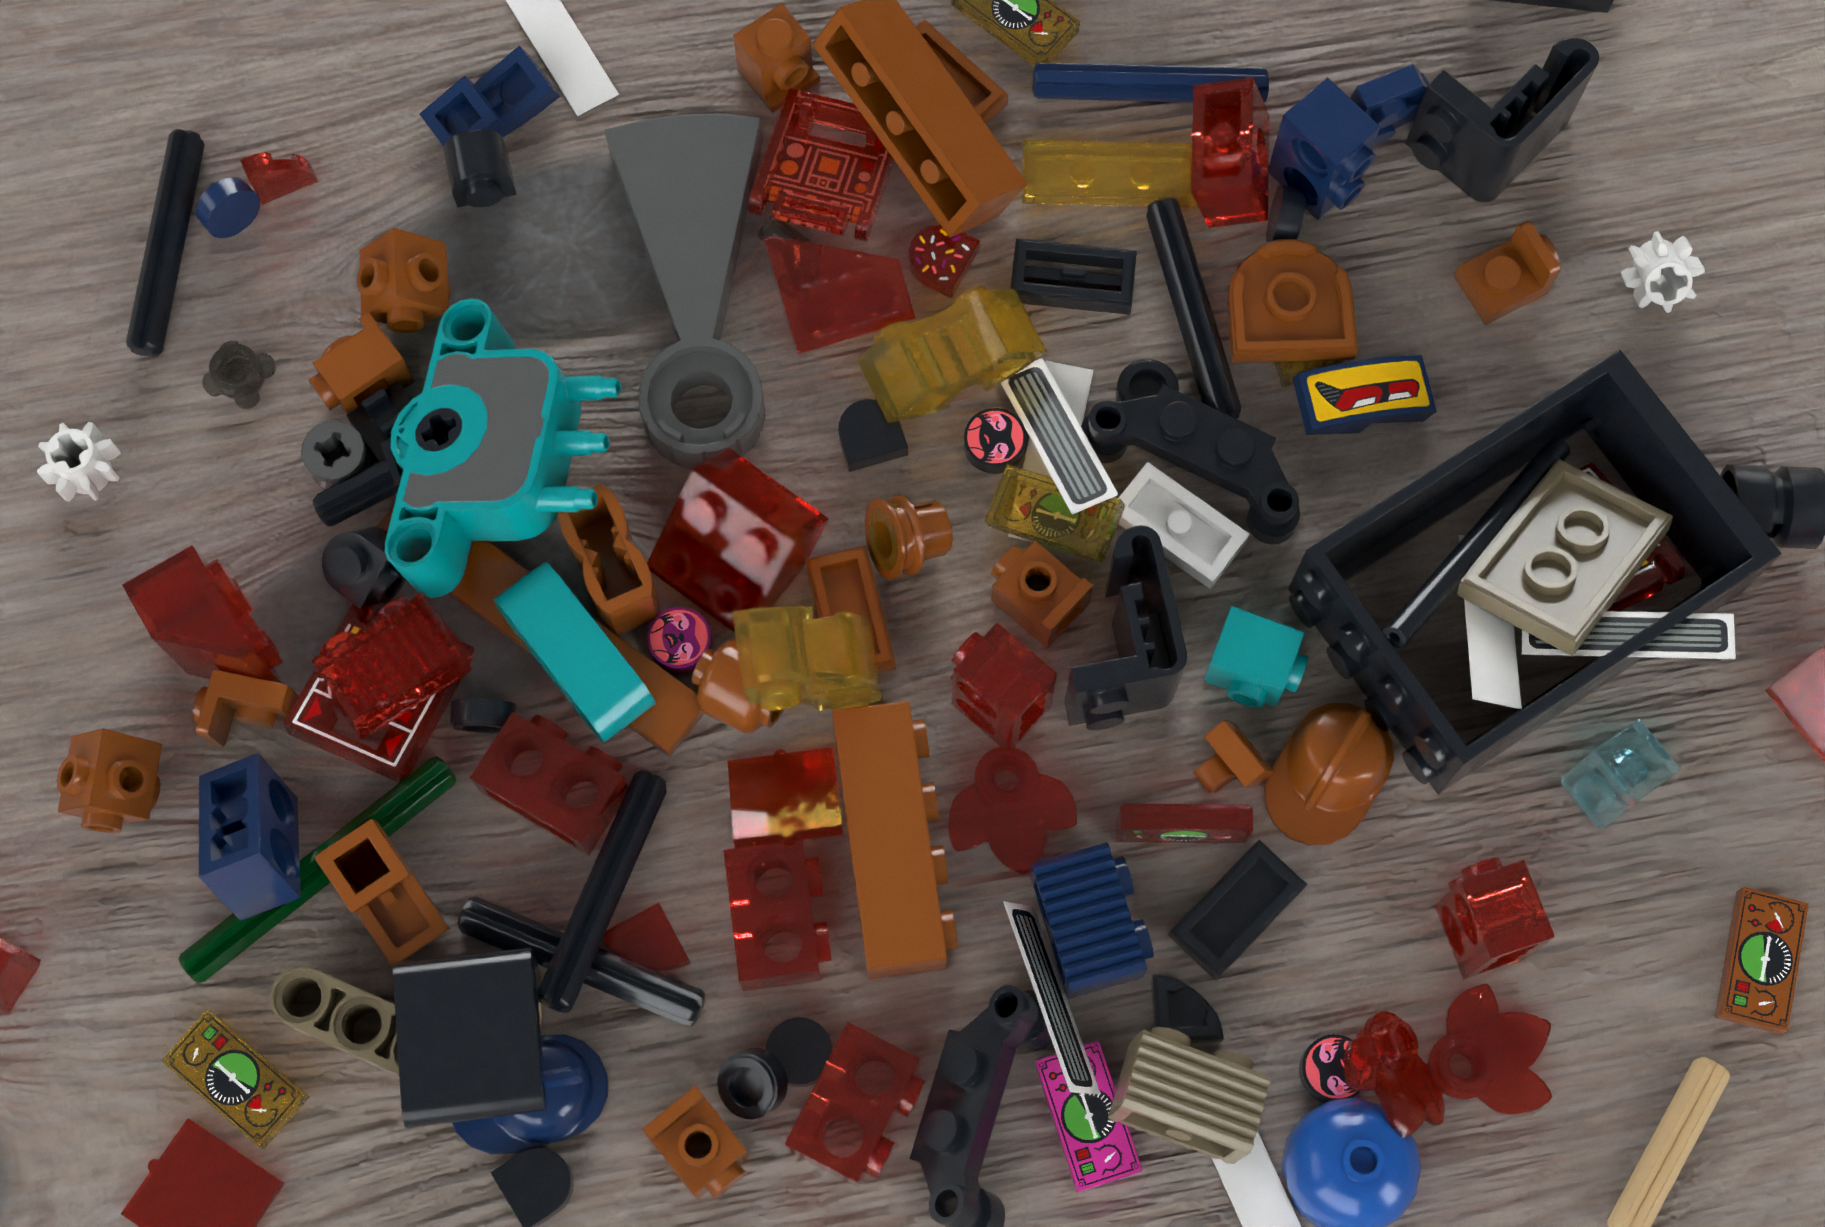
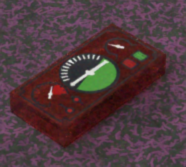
M1123 803L1116 817V842L1246 843L1253 831V807H1249V804Z

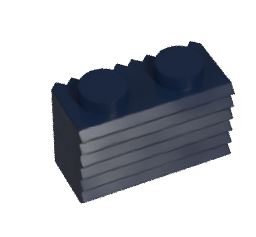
M1106 842L1032 863L1029 875L1066 998H1075L1143 978L1147 970L1145 960L1153 958L1154 952L1144 920L1132 921L1126 896L1134 894V887L1125 858L1121 856L1113 859L1110 846Z

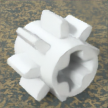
M1659 231L1653 233L1652 240L1644 243L1640 248L1632 245L1629 247L1633 257V268L1621 271V277L1626 287L1635 288L1633 296L1640 308H1644L1653 301L1656 304L1662 305L1666 313H1669L1672 310L1673 304L1682 301L1685 297L1694 299L1697 296L1692 288V277L1705 273V270L1698 257L1690 256L1693 248L1686 237L1681 236L1672 244L1667 240H1663ZM1664 268V275L1661 276V269Z
M88 422L82 431L69 429L64 423L59 424V432L49 442H40L38 445L45 453L48 463L42 465L37 470V473L47 484H56V492L65 501L70 502L76 492L88 494L96 501L99 499V491L109 481H118L120 478L112 469L109 460L115 459L121 452L111 439L102 440V433L92 422Z

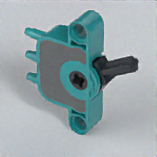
M474 298L460 300L443 314L440 321L422 394L413 398L399 413L391 430V438L380 443L386 459L318 493L312 500L315 511L326 526H334L397 494L385 541L386 557L422 596L430 598L444 596L453 591L461 582L465 573L472 541H520L530 539L546 531L555 521L558 512H578L580 509H593L597 505L598 496L593 489L566 486L572 456H589L592 453H605L609 449L610 444L609 437L604 432L592 433L589 430H578L581 416V401H600L604 398H616L621 392L620 381L615 377L603 378L601 375L565 376L555 360L544 351L515 349L513 339L485 302Z

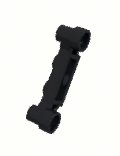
M1164 384L1157 395L1122 402L1101 401L1093 406L1082 422L1081 428L1101 463H1112L1120 459L1128 446L1135 445L1247 499L1250 505L1247 514V526L1250 533L1258 541L1275 545L1285 542L1293 535L1300 519L1299 497L1296 490L1288 484L1272 451L1276 437ZM1099 425H1110L1114 429L1106 430L1101 428ZM1269 505L1279 506L1284 512H1276Z
M1012 985L1002 986L992 995L989 1007L960 1032L950 1029L948 1031L909 1158L920 1163L931 1195L929 1200L931 1217L946 1227L1004 1226L1005 1209L1002 1201L995 1194L980 1188L978 1177L1016 1049L1021 1044L1034 1050L1043 1049L1052 1044L1041 1008L1033 990L1022 991Z

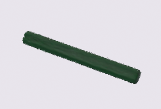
M440 757L430 758L300 860L301 898L242 921L232 913L180 954L178 960L183 970L196 983L205 982L331 883L314 856L370 819H375L387 835L391 836L452 788L457 781L454 773Z

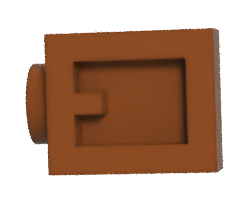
M1527 220L1516 227L1510 240L1458 266L1453 277L1486 326L1547 294L1561 268L1554 244L1547 236L1539 235L1533 224Z
M213 669L208 687L203 686L196 696L193 706V722L197 724L196 733L208 743L224 747L235 712H237L235 719L242 723L273 729L276 720L292 723L302 706L303 699L289 685Z

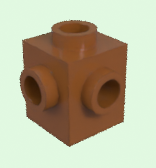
M393 228L359 250L360 268L357 275V287L361 292V317L369 312L376 322L387 324L388 329L399 333H411L423 329L425 324L444 314L449 309L451 286L447 276L445 242Z
M104 728L71 736L68 756L62 762L57 776V788L61 793L58 812L81 817L82 828L104 833H120L123 824L149 820L150 812L156 805L160 794V779L157 776L162 743Z

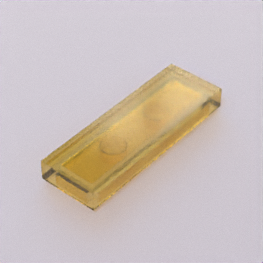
M1023 140L1022 176L1028 184L1022 190V204L1148 207L1150 203L1156 200L1172 197L1179 202L1180 207L1202 208L1204 202V144Z

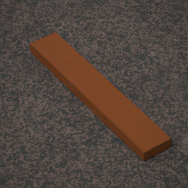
M394 506L376 526L377 528L388 531ZM472 541L462 580L448 594L532 655L507 623L493 601V598L527 575L529 571L488 541ZM594 619L645 684L656 702L655 706L630 723L628 727L671 757L705 714L699 709L697 694Z

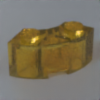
M978 286L959 295L952 306L935 315L912 323L901 321L886 326L874 337L876 343L857 359V362L887 422L890 423L915 419L950 408V400L963 389L971 385H982L984 390L987 391L1014 376L1047 351L1015 289H987L985 286Z
M806 606L769 607L732 612L742 686L749 705L761 704V708L765 710H782L803 703L813 705L819 711L827 709L837 711L870 706L871 702L883 701L872 627L865 618L842 610L834 614V616L814 619L812 607Z

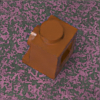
M783 3L733 35L738 72L772 113L820 82V76L812 64L810 36Z
M369 312L358 318L363 330L354 336H344L335 340L325 349L323 356L313 362L318 374L308 381L330 411L340 405L348 415L360 407L363 400L381 388L385 390L398 381L405 389L415 382L404 359Z
M1036 540L1024 552L1017 546L1010 548L996 563L991 572V575L997 579L992 585L991 600L1047 649L1090 603L1093 585L1084 577L1081 580ZM1037 575L1049 587L1043 591H1034L1027 586L1026 581L1030 576Z
M696 1085L642 1128L646 1136L697 1199L707 1191H709L714 1199L719 1197L746 1174V1171L740 1164L751 1155ZM696 1134H706L712 1142L709 1154L700 1159L690 1157L687 1152L689 1139Z

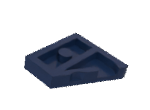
M1414 64L1358 85L1350 97L1351 100L1381 126L1374 147L1389 140L1396 134V128L1413 122L1426 88L1430 83L1427 77L1420 73Z

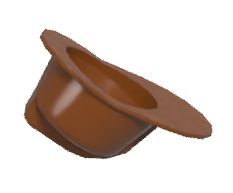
M1328 703L1311 710L1292 733L1272 766L1275 772L1268 777L1265 784V804L1274 825L1289 839L1308 846L1330 845L1347 837L1362 821L1389 776L1394 762L1393 742L1388 731L1381 730L1372 720L1371 714L1366 709L1351 703Z

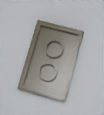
M1558 459L1460 580L1457 595L1573 656L1604 613L1612 606L1669 531L1673 516Z

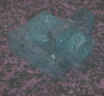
M1638 719L1588 754L1561 778V784L1596 827L1604 829L1682 769L1642 721Z

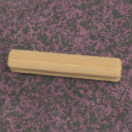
M1706 1057L1697 1058L1692 1062L1607 1220L1608 1227L1652 1226L1730 1079L1729 1071L1722 1065Z

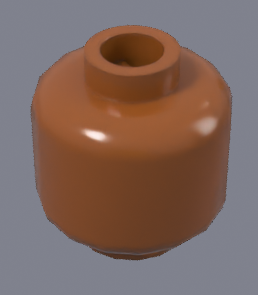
M738 638L725 642L716 652L707 649L697 662L692 675V683L699 686L697 694L699 709L706 715L747 734L757 731L763 725L769 728L774 726L782 715L793 688V683L786 679V666L781 659Z

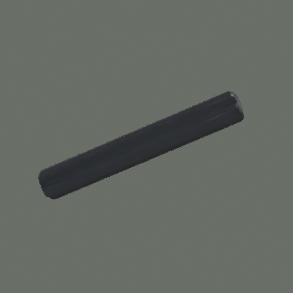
M175 129L168 137L126 338L127 347L131 349L132 353L140 356L157 357L163 352L205 146L200 134L192 130Z
M1172 197L1156 200L1148 205L1146 217L1202 403L1238 419L1242 407L1180 204Z
M640 770L632 777L537 991L539 1002L549 1009L568 1013L574 1006L667 793L666 781L656 774Z
M477 896L470 897L460 912L457 923L459 930L463 934L502 950L532 948L538 965L548 968L564 933ZM600 947L584 981V984L687 1027L693 1026L696 1023L705 1004V993L701 989Z

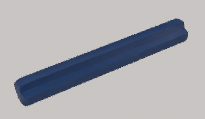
M1038 63L1033 70L1032 91L1037 99L1262 104L1266 102L1269 93V75L1264 68Z

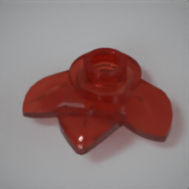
M998 747L989 751L980 759L975 770L974 784L961 791L953 799L949 811V839L956 852L967 851L988 842L991 851L1004 866L1019 875H1026L1030 872L1031 864L1038 862L1042 856L1046 841V829L1065 830L1077 825L1076 805L1073 795L1061 780L1040 774L1034 760L1026 752L1015 747ZM1004 770L1015 773L1019 780V784L1009 791L998 788L994 782L995 776Z
M1481 984L1459 994L1447 1010L1446 1035L1433 1045L1428 1056L1429 1076L1435 1087L1446 1096L1458 1100H1468L1477 1097L1486 1106L1499 1114L1516 1115L1536 1110L1552 1099V1094L1545 1082L1530 1070L1529 1067L1535 1063L1544 1049L1551 1030V1024L1546 1019L1524 1012L1499 1013L1495 995L1488 984ZM1453 1055H1462L1469 1060L1471 1073L1468 1078H1459L1452 1073L1450 1059Z
M1382 1011L1370 1016L1365 1026L1358 1031L1356 1039L1348 1043L1344 1054L1345 1080L1347 1086L1355 1090H1374L1381 1102L1390 1126L1399 1136L1405 1138L1417 1131L1424 1120L1433 1126L1443 1123L1445 1115L1444 1098L1433 1071L1418 1055V1040L1412 1027L1396 1014Z

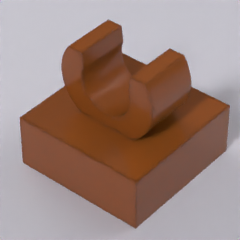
M1223 720L1203 736L1217 754L1209 758L1193 773L1209 793L1212 791L1217 793L1235 777L1239 779L1244 787L1255 788L1275 771L1234 722Z

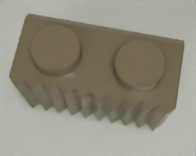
M1154 1027L1151 1032L1141 1031L1129 1043L1108 1118L1113 1122H1121L1124 1126L1134 1127L1137 1131H1145L1149 1135L1159 1136L1162 1140L1172 1141L1175 1145H1184L1187 1149L1197 1150L1200 1154L1210 1155L1214 1159H1222L1225 1163L1235 1164L1250 1154L1254 1146L1257 1126L1261 1120L1260 1114L1264 1108L1267 1088L1271 1081L1270 1076L1252 1070L1253 1061L1242 1054L1227 1050H1217L1213 1056L1189 1047L1191 1039L1177 1030L1166 1027Z

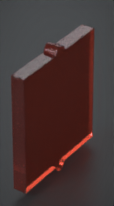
M833 747L790 753L779 749L774 752V755L728 760L732 831L735 849L775 843L792 846L798 840L844 835Z
M187 1118L159 1160L152 1159L149 1161L147 1166L150 1171L123 1209L121 1215L139 1227H258V1222L285 1182L193 1120Z

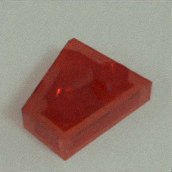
M773 235L762 238L794 347L798 354L916 319L898 258Z

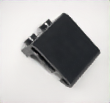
M1566 38L1558 41L1553 45L1543 68L1534 64L1492 108L1443 70L1427 86L1405 144L1412 149L1414 156L1423 166L1430 170H1438L1472 199L1478 202H1490L1566 127L1599 63L1598 50L1593 44L1580 38ZM1532 111L1537 114L1535 117L1531 115Z
M1144 525L1133 526L1124 531L1116 541L1105 587V597L1119 595L1112 621L1119 658L1071 667L1064 700L1069 726L1086 723L1088 730L1111 728L1123 723L1125 715L1164 708L1174 698L1187 662V650L1161 539L1158 533L1151 527ZM1129 575L1137 576L1141 582L1126 585ZM1143 600H1145L1148 614L1139 615Z
M532 948L499 950L451 958H433L393 965L401 1109L405 1128L546 1111V1085L542 1081L540 1062L543 1048L537 993L542 978Z

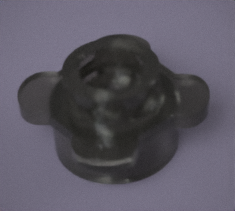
M229 341L221 345L219 350L212 356L209 363V373L204 375L202 384L210 396L224 395L233 399L239 408L249 409L259 403V390L265 379L274 375L276 364L267 353L256 355L251 348L242 345L240 342ZM239 370L245 372L243 378H234L235 372Z

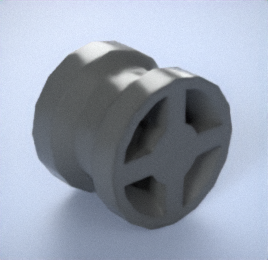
M326 421L316 425L307 433L302 443L301 456L304 465L312 474L315 482L323 490L374 465L371 452L364 443L361 434L352 425L343 421ZM341 447L339 453L334 454L332 457L326 456V454H330L333 450Z

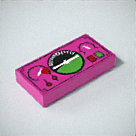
M1099 1041L1083 1046L1100 1090V1095L1070 1092L1057 1054L1037 1060L1034 1063L1077 1193L1143 1171L1128 1126H1124L1121 1122H1113L1108 1118L1116 1090Z

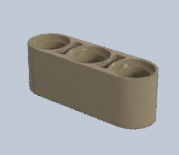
M299 966L290 968L280 974L273 983L270 993L271 1008L278 1019L304 1035L399 1077L395 1004L314 968ZM308 986H319L322 996L319 1007L308 1016L297 1017L294 1010L297 995ZM379 1012L382 1022L379 1034L369 1043L356 1044L353 1037V1028L356 1021L365 1013Z

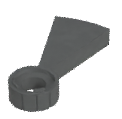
M681 114L645 119L605 129L604 132L611 158L678 339L677 343L663 349L649 363L642 375L638 397L644 428L649 440H651L658 453L671 463L676 462L677 466L697 471L725 468L738 461L739 457H744L755 446L760 437V431L763 430L766 418L761 380L755 365L745 353L732 344L720 341L763 144L761 118L730 114ZM701 385L715 386L723 390L732 400L731 409L726 418L716 426L705 429L691 428L681 423L674 415L675 405L681 395L689 389Z

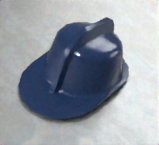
M542 1035L543 1055H540L542 1081L546 1085V1111L453 1122L456 1133L470 1147L492 1155L516 1153L567 1140L585 1132L600 1116L608 1097L607 1073L600 1056L585 1042L571 1036Z

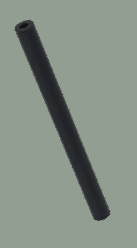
M1558 437L1549 439L1384 628L1383 634L1393 647H1405L1459 584L1463 576L1558 459L1566 460L1571 452L1566 441Z

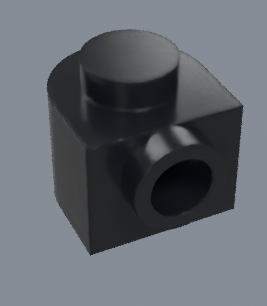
M486 129L469 130L459 133L446 141L443 151L451 190L457 207L467 205L472 207H489L498 203L504 197L517 195L504 139L499 133Z
M371 527L339 534L327 543L323 551L322 570L327 582L335 591L360 609L389 602L398 594L406 581L386 557L385 541L388 531L382 528Z

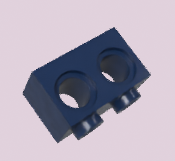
M1327 77L1283 115L1267 172L1279 184L1302 188L1306 195L1305 208L1319 220L1333 206H1336L1339 210L1347 207L1365 187L1366 183L1362 180V177L1376 157L1372 149L1381 126Z
M259 753L199 776V878L240 921L301 898L298 798Z

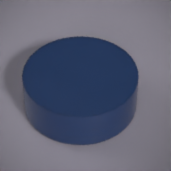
M238 177L224 178L213 183L203 192L196 206V217L212 236L216 238H229L239 234L253 222L260 209V199L243 179Z

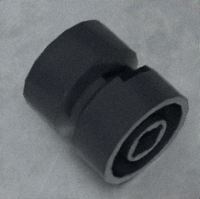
M1727 464L1723 468L1720 476L1768 537L1771 538L1776 547L1816 549L1822 543L1825 536V473L1822 468L1781 466L1774 475H1772L1767 466Z

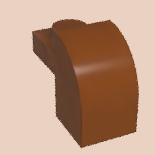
M370 819L314 856L350 912L357 913L392 967L450 929L415 877V873L375 819Z

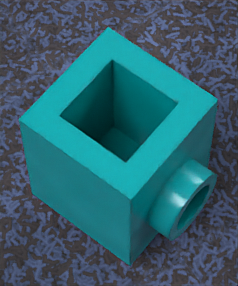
M1231 606L1203 681L1228 690L1227 696L1239 704L1252 708H1262L1264 704L1276 707L1284 689L1296 693L1309 659L1308 656L1298 653L1305 632Z

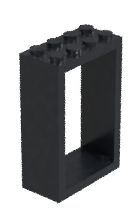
M1619 349L1306 549L1288 590L1292 594L1289 596L1291 607L1300 621L1308 628L1315 626L1329 646L1326 648V651L1334 668L1343 678L1347 680L1353 678L1367 698L1364 700L1367 712L1371 714L1372 720L1381 730L1385 732L1391 730L1405 749L1402 756L1409 771L1420 783L1427 784L1429 782L1436 793L1440 794L1645 658L1628 656L1693 613H1712L1740 595L1782 553L1621 349ZM1584 429L1638 499L1673 516L1670 529L1666 535L1701 578L1700 589L1667 610L1666 612L1669 613L1606 655L1596 657L1522 706V710H1516L1465 744L1355 596L1346 581L1528 465L1549 439L1558 437L1565 441Z

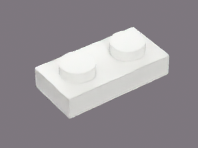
M1149 462L1143 466L1114 503V505H1117L1116 511L1120 512L1116 523L1126 530L1138 525L1154 529L1161 539L1165 558L1209 589L1213 587L1240 552L1250 535ZM1115 506L1110 508L1112 511L1109 518L1113 521L1116 520L1118 512H1114Z

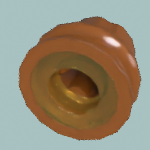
M898 494L891 497L888 502L880 498L870 502L866 510L865 535L869 554L875 568L886 579L893 580L898 578L901 573L909 576L917 574L921 570L924 560L945 556L947 551H950L952 548V526L946 509L936 500L912 504L907 497Z

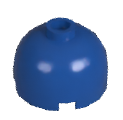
M1354 1097L1327 1101L1302 1116L1287 1137L1281 1162L1283 1177L1286 1178L1287 1189L1293 1197L1294 1205L1301 1215L1317 1227H1386L1401 1218L1415 1198L1421 1173L1417 1143L1403 1120L1383 1105Z

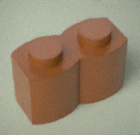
M599 484L590 488L598 496L597 505L593 509H580L578 512H558V518L572 557L583 572L585 584L599 617L606 627L618 636L654 620L659 614V599L649 567L643 555L634 546L620 503L609 489Z

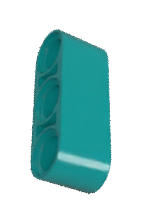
M546 561L493 598L496 607L507 623L602 743H605L656 705L651 693L636 672Z

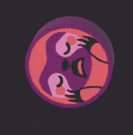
M673 607L661 612L654 618L647 633V643L652 658L658 666L671 673L686 674L693 672L702 654L707 649L712 650V635L707 621L697 611L687 607Z

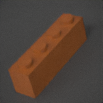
M860 0L839 7L812 45L949 238L997 218L1028 183L898 1Z
M909 701L832 711L868 979L947 969L946 950L958 949L953 909L940 911L937 885L948 884V873L943 845L931 846L927 822L939 820L934 781L921 783L918 759L930 757L925 720H912Z

